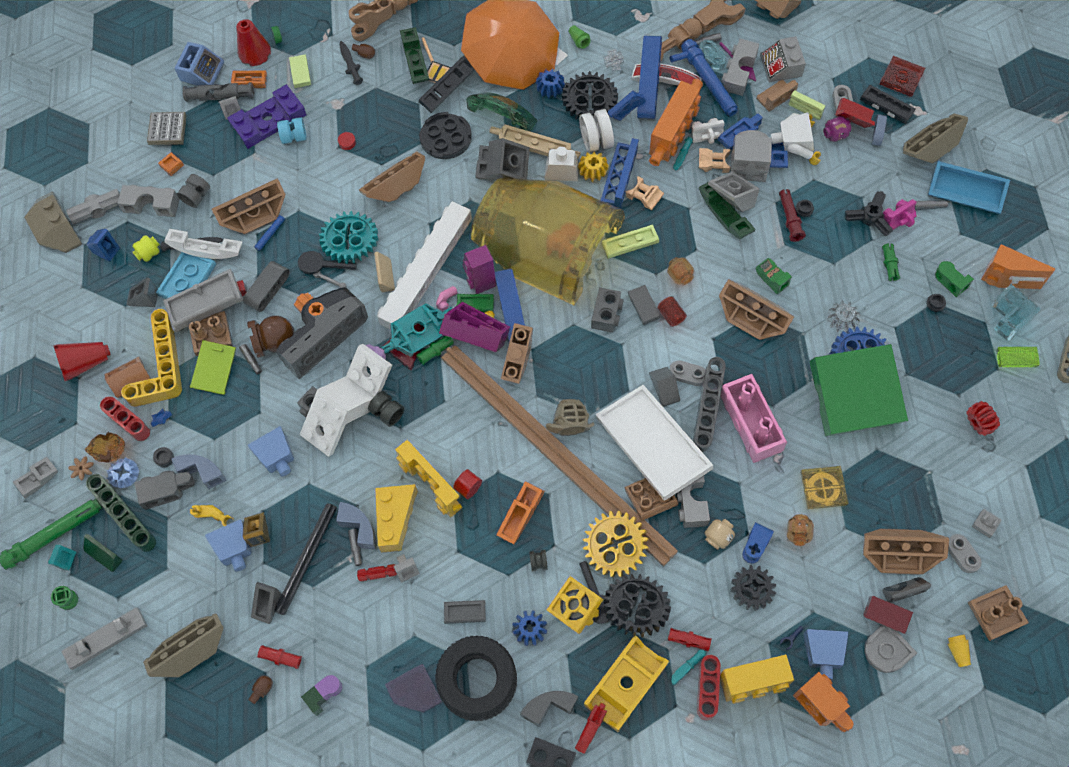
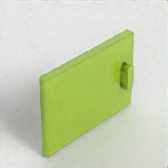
M202 340L190 388L225 395L236 347Z

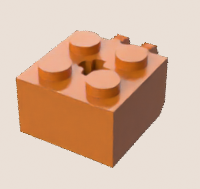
M818 672L793 695L820 726H827L832 722L841 732L852 729L854 721L845 712L850 707L847 703L848 699L842 692H837L832 687V681L825 674L822 675Z

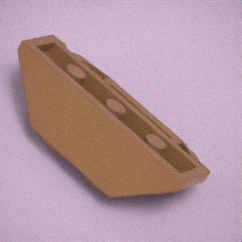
M416 151L411 156L406 157L359 189V192L372 199L387 202L397 200L401 194L412 190L419 183L426 159L425 156Z
M277 178L212 208V211L220 226L246 234L276 220L286 194Z
M730 279L727 280L719 294L727 321L759 340L785 334L794 319V316L781 306Z
M878 529L864 534L863 555L881 573L924 574L941 561L947 559L949 538L923 530Z

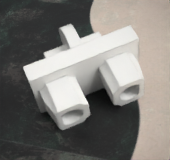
M717 118L710 119L708 123L702 124L698 121L692 124L693 143L708 140L709 144H712L714 139L720 137V134L724 132V121H718Z

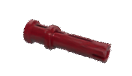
M783 189L779 192V196L787 219L785 225L790 232V241L797 242L804 239L806 234L801 227L802 220L797 217L790 190L786 189L785 193Z

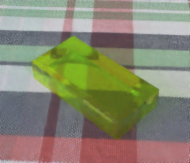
M998 347L996 349L999 367H1038L1040 365L1037 347Z

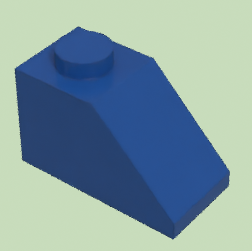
M105 228L97 230L86 243L93 254L109 262L120 249L110 232Z

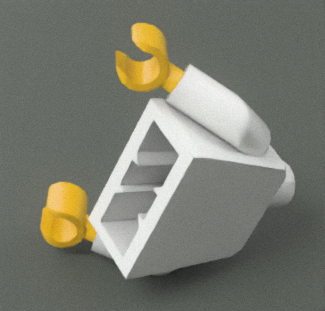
M793 113L780 122L781 132L771 134L772 144L783 142L784 151L807 158L812 165H817L821 161L818 159L821 153L819 151L813 153L814 143L811 128L815 122L811 121L813 119L812 115L808 113Z

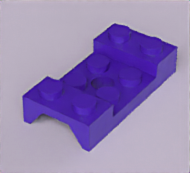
M287 84L273 91L272 98L244 113L241 109L227 117L230 126L236 130L247 149L277 133L278 121L288 120L291 122L292 119L303 118L307 115L304 106ZM267 116H271V117H272V118H271L270 120H268V121L264 120V118L267 117Z

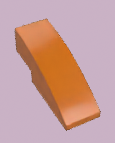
M525 481L517 498L514 499L497 536L515 544L533 515L545 490Z

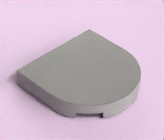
M884 625L869 636L864 648L869 664L876 670L885 673L899 670L917 654L896 630Z

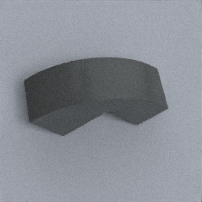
M550 691L540 694L526 704L520 716L540 727L551 704L571 714L578 701V696L565 691Z

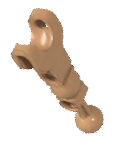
M374 0L369 4L358 3L348 12L349 19L356 23L351 28L353 39L364 41L371 37L380 24L391 18L393 14H396V10H403L407 5H411V3H415L418 0Z
M711 0L710 4L701 9L693 18L685 20L683 24L674 27L669 32L668 39L662 42L661 61L663 60L664 53L675 46L681 49V45L686 40H695L701 34L708 32L719 24H734L743 17L746 8L740 3L730 6L725 3L726 0Z

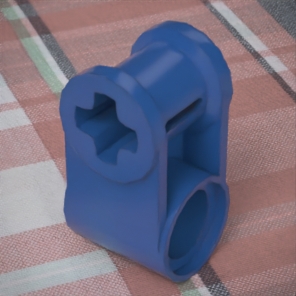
M755 522L742 553L743 559L747 563L755 564L759 561L773 535V530Z

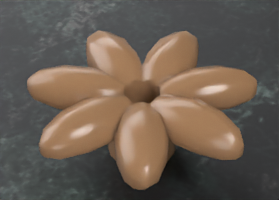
M85 456L81 462L75 458V465L68 467L69 470L74 471L71 474V478L79 475V479L82 481L84 474L92 475L88 468L92 467L94 463H87V457Z

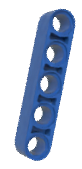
M662 36L643 37L639 94L644 95L645 101L637 106L638 119L656 118Z

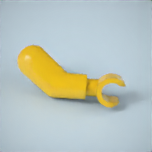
M193 505V509H190L191 515L195 518L213 517L217 521H221L223 526L227 525L228 519L234 520L233 517L224 515L221 510L213 505Z

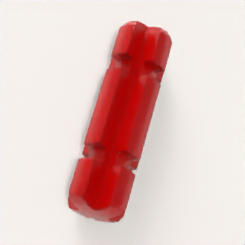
M395 564L387 565V567L368 568V570L360 569L357 571V578L359 581H367L368 578L373 580L385 578L386 575H389V577L396 576Z

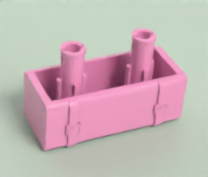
M753 374L724 384L720 397L753 463L784 451L787 441L782 433L783 431L770 410Z

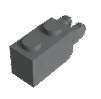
M164 471L158 476L144 477L141 481L135 482L138 503L143 509L147 510L180 500L183 495L182 490L194 486L196 480L189 472L176 474L174 471Z

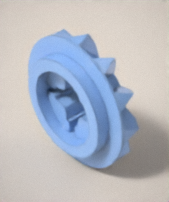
M126 457L125 459L117 458V461L111 463V467L107 470V479L116 488L129 487L138 477V466L133 460ZM124 468V470L128 473L122 474V477H120V475L116 472L122 471V469Z

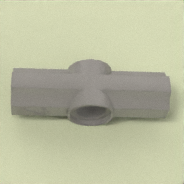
M114 189L100 196L96 194L89 195L83 203L67 209V215L73 224L90 217L100 218L105 215L106 210L118 206L120 193L117 189Z

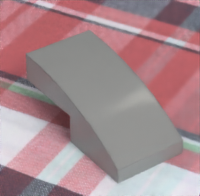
M47 457L30 466L28 473L13 481L14 486L24 499L39 490L58 472Z

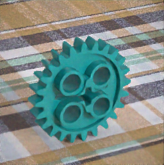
M343 211V216L336 214V219L330 217L331 222H324L325 227H321L322 233H319V242L322 251L325 252L327 257L330 256L332 261L337 258L338 263L342 260H345L346 264L349 260L355 263L356 258L362 261L361 256L369 257L368 252L373 253V247H377L376 241H379L375 222L372 223L371 218L367 219L366 214L360 216V212L353 215V212L350 211L349 215H346L345 211Z

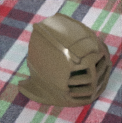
M566 399L559 402L554 414L553 424L547 423L546 428L550 432L569 436L584 433L595 424L594 422L588 424L589 413H587L585 406L579 399Z

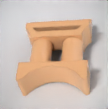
M699 148V168L703 169L704 172L712 169H722V173H729L730 166L726 163L725 159L729 156L730 149H723V153H717L708 148Z
M637 176L635 188L626 191L627 198L632 200L635 197L641 200L644 207L653 210L664 195L659 186H648L644 184L643 178Z

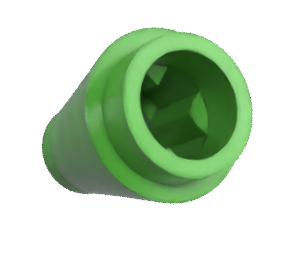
M576 25L571 26L568 32L575 45L581 49L588 47L591 42L590 35Z

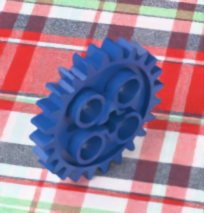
M857 326L853 332L849 328L847 333L842 331L840 336L836 337L835 342L831 345L833 349H831L829 354L851 351L847 346L852 347L854 350L867 348L866 345L871 347L885 345L884 343L887 339L881 340L879 338L881 333L875 336L874 329L867 332L866 327H864L860 331Z

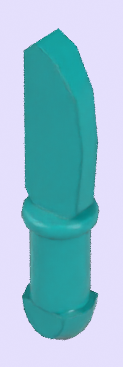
M688 136L685 139L673 165L675 171L680 168L685 160L688 150L693 143L692 137Z
M698 650L691 659L687 660L686 663L675 671L672 675V685H676L691 669L695 668L706 656L705 650Z

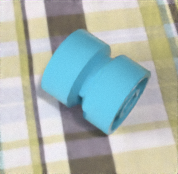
M302 117L292 119L291 122L288 120L277 122L282 144L292 143L294 139L297 142L307 140Z

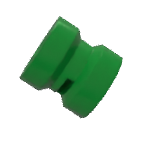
M58 586L51 593L52 603L61 609L71 610L78 603V594L66 586Z

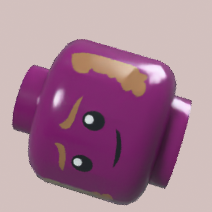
M842 116L830 119L826 122L823 129L824 136L832 142L845 139L851 132V124L848 119Z

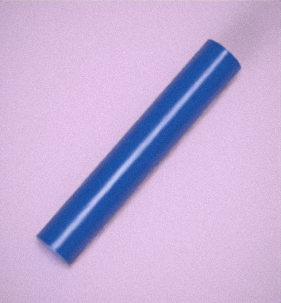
M278 216L254 246L257 251L264 247L285 221L283 216Z

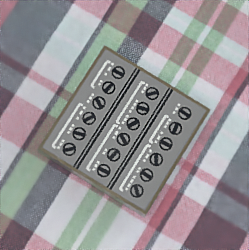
M151 113L147 137L148 145L183 144L186 113Z

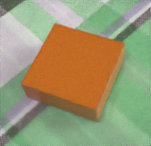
M172 152L158 162L159 166L170 176L184 166L183 162Z

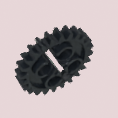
M589 71L588 75L582 72L581 77L576 74L575 79L570 78V83H565L562 94L563 106H566V112L570 111V116L576 114V120L579 119L581 114L590 113L594 118L595 111L605 109L608 113L617 104V87H614V82H610L609 77L604 79V74L599 77L598 72L594 75L591 74V71ZM587 83H589V84H590V83H593V85H592V108H593V111H592V110L587 111L588 103H589V94H588V85H587Z
M631 574L630 579L623 576L622 582L615 579V585L610 584L603 604H605L603 611L607 612L606 619H611L610 625L617 624V631L622 628L625 629L624 635L631 631L633 637L636 636V633H640L641 637H644L645 632L652 636L653 629L659 632L660 626L664 627L669 619L671 599H667L668 592H662L663 585L656 586L657 580L651 583L649 582V576L643 580L641 574H639L638 579H635L633 574ZM642 588L643 590H647L646 596L645 593H643L641 602L639 603L634 618L635 622L632 623L631 621H627L628 615L629 617L632 616L633 609L638 601L640 593L639 589Z

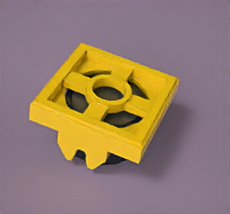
M569 576L546 610L580 634L586 625L589 626L594 623V617L599 616L598 607L604 599Z

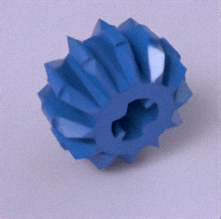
M552 68L551 71L545 69L544 73H539L536 85L537 91L541 92L542 97L547 95L548 99L550 96L556 98L557 94H562L565 82L563 75H560L559 71L554 72Z
M534 610L531 611L530 616H528L527 611H523L524 618L517 615L516 619L519 622H513L512 624L514 628H517L513 631V635H519L517 638L519 643L525 639V646L529 645V641H532L533 646H536V638L542 642L544 638L541 634H547V629L543 628L547 625V622L541 621L543 618L542 614L535 617ZM528 624H531L533 627L532 632H528Z

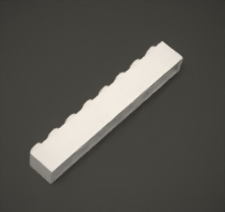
M453 201L449 207H445L442 217L436 221L432 233L428 234L425 238L423 247L417 250L414 261L408 264L403 278H399L394 292L388 295L386 304L379 309L377 317L380 325L390 329L392 322L415 310L472 220L470 209Z

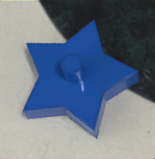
M162 408L158 413L151 415L153 418L150 423L152 427L158 424H165L166 419L172 415L171 412L165 411Z

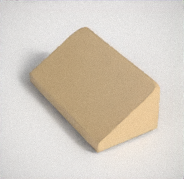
M375 252L380 291L382 293L394 291L391 259L379 252Z

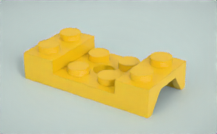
M408 440L395 449L399 467L405 473L409 472L412 476L417 473L422 481L425 482L427 480L431 485L430 489L436 497L434 500L437 504L436 507L443 515L447 513L451 518L463 508L457 501L460 497L457 492Z
M637 636L633 637L586 699L584 706L592 712L596 704L599 706L600 702L604 703L607 713L603 721L619 732L633 710L666 668L669 661L646 647ZM624 677L631 678L633 681L632 687H622L621 679Z

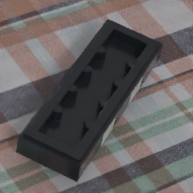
M872 85L867 87L860 98L861 101L904 124H907L916 108Z

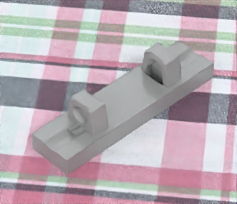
M136 607L62 650V654L66 659L69 669L74 670L147 627V624L139 608Z

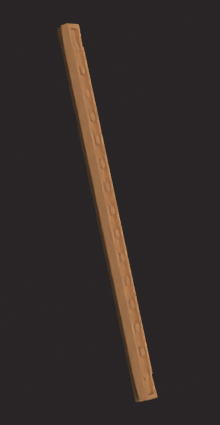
M456 345L446 349L447 353L441 357L442 360L607 515H609V511H612L614 516H616L617 512L621 511L623 517L627 512L629 513V520L632 517H636L634 524L642 523L639 529L647 531L642 536L649 538L648 541L644 542V545L649 547V549L645 550L663 567L678 553L662 535L645 520L642 521L636 511ZM620 525V527L626 531L625 526Z

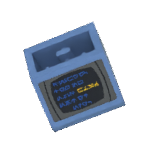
M187 42L174 69L182 82L194 85H213L224 64V60L204 45Z

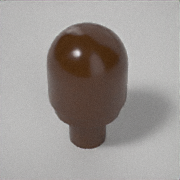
M362 43L360 46L352 45V50L358 52L360 57L372 59L375 56V49L370 45Z
M266 675L260 676L252 686L251 690L253 693L248 700L256 704L260 697L264 698L273 686L272 679Z

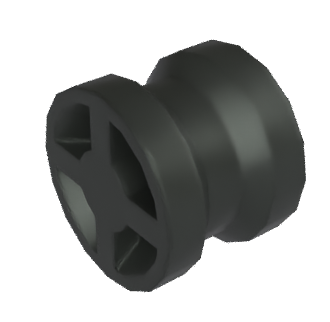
M541 550L537 553L529 551L531 571L533 572L541 568L548 570L546 550Z

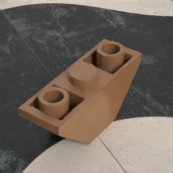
M514 323L502 371V380L520 384L531 351L532 327Z

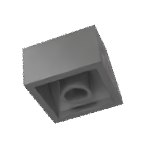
M504 138L490 141L486 177L499 181L527 182L530 147Z

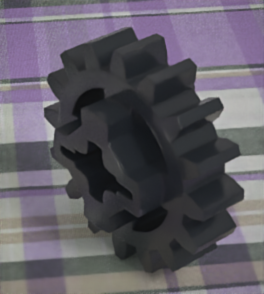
M750 565L748 570L742 567L741 573H735L734 576L737 579H732L731 584L735 586L730 590L731 592H736L733 599L740 600L739 606L746 604V610L753 606L754 610L757 611L759 605L764 609L766 608V602L771 604L773 601L771 597L776 595V592L772 590L776 587V584L771 583L774 577L767 576V569L762 572L761 566H758L755 570ZM747 576V582L740 584L741 580ZM751 584H753L754 588H757L756 591H753V588H749ZM767 591L766 596L762 599H759L760 593H764Z

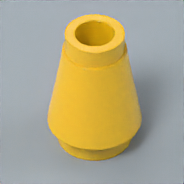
M965 634L948 638L949 643L947 645L958 667L971 665L969 640L966 639Z

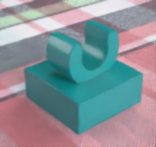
M55 545L48 564L69 571L76 551L62 545Z

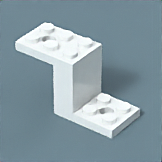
M359 345L346 377L317 389L300 435L328 457L333 455L345 425L370 412L368 411V405L373 397L382 391L392 364L366 345ZM367 366L370 368L371 375L367 372Z

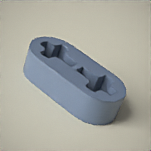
M877 115L871 145L881 146L887 116Z

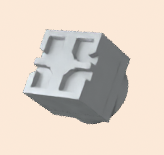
M755 130L743 131L735 135L730 173L735 172L747 181L766 182L771 164L772 138H769L763 132Z

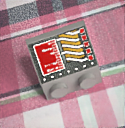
M796 36L779 39L760 53L769 83L803 76L806 63Z

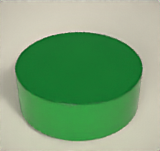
M271 27L275 44L281 43L282 37L279 27Z

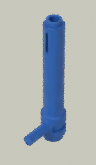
M692 39L683 42L681 45L682 53L670 56V62L673 63L687 59L689 64L694 66L724 113L729 117L735 115L738 112L736 103L704 58V53L699 49V45Z

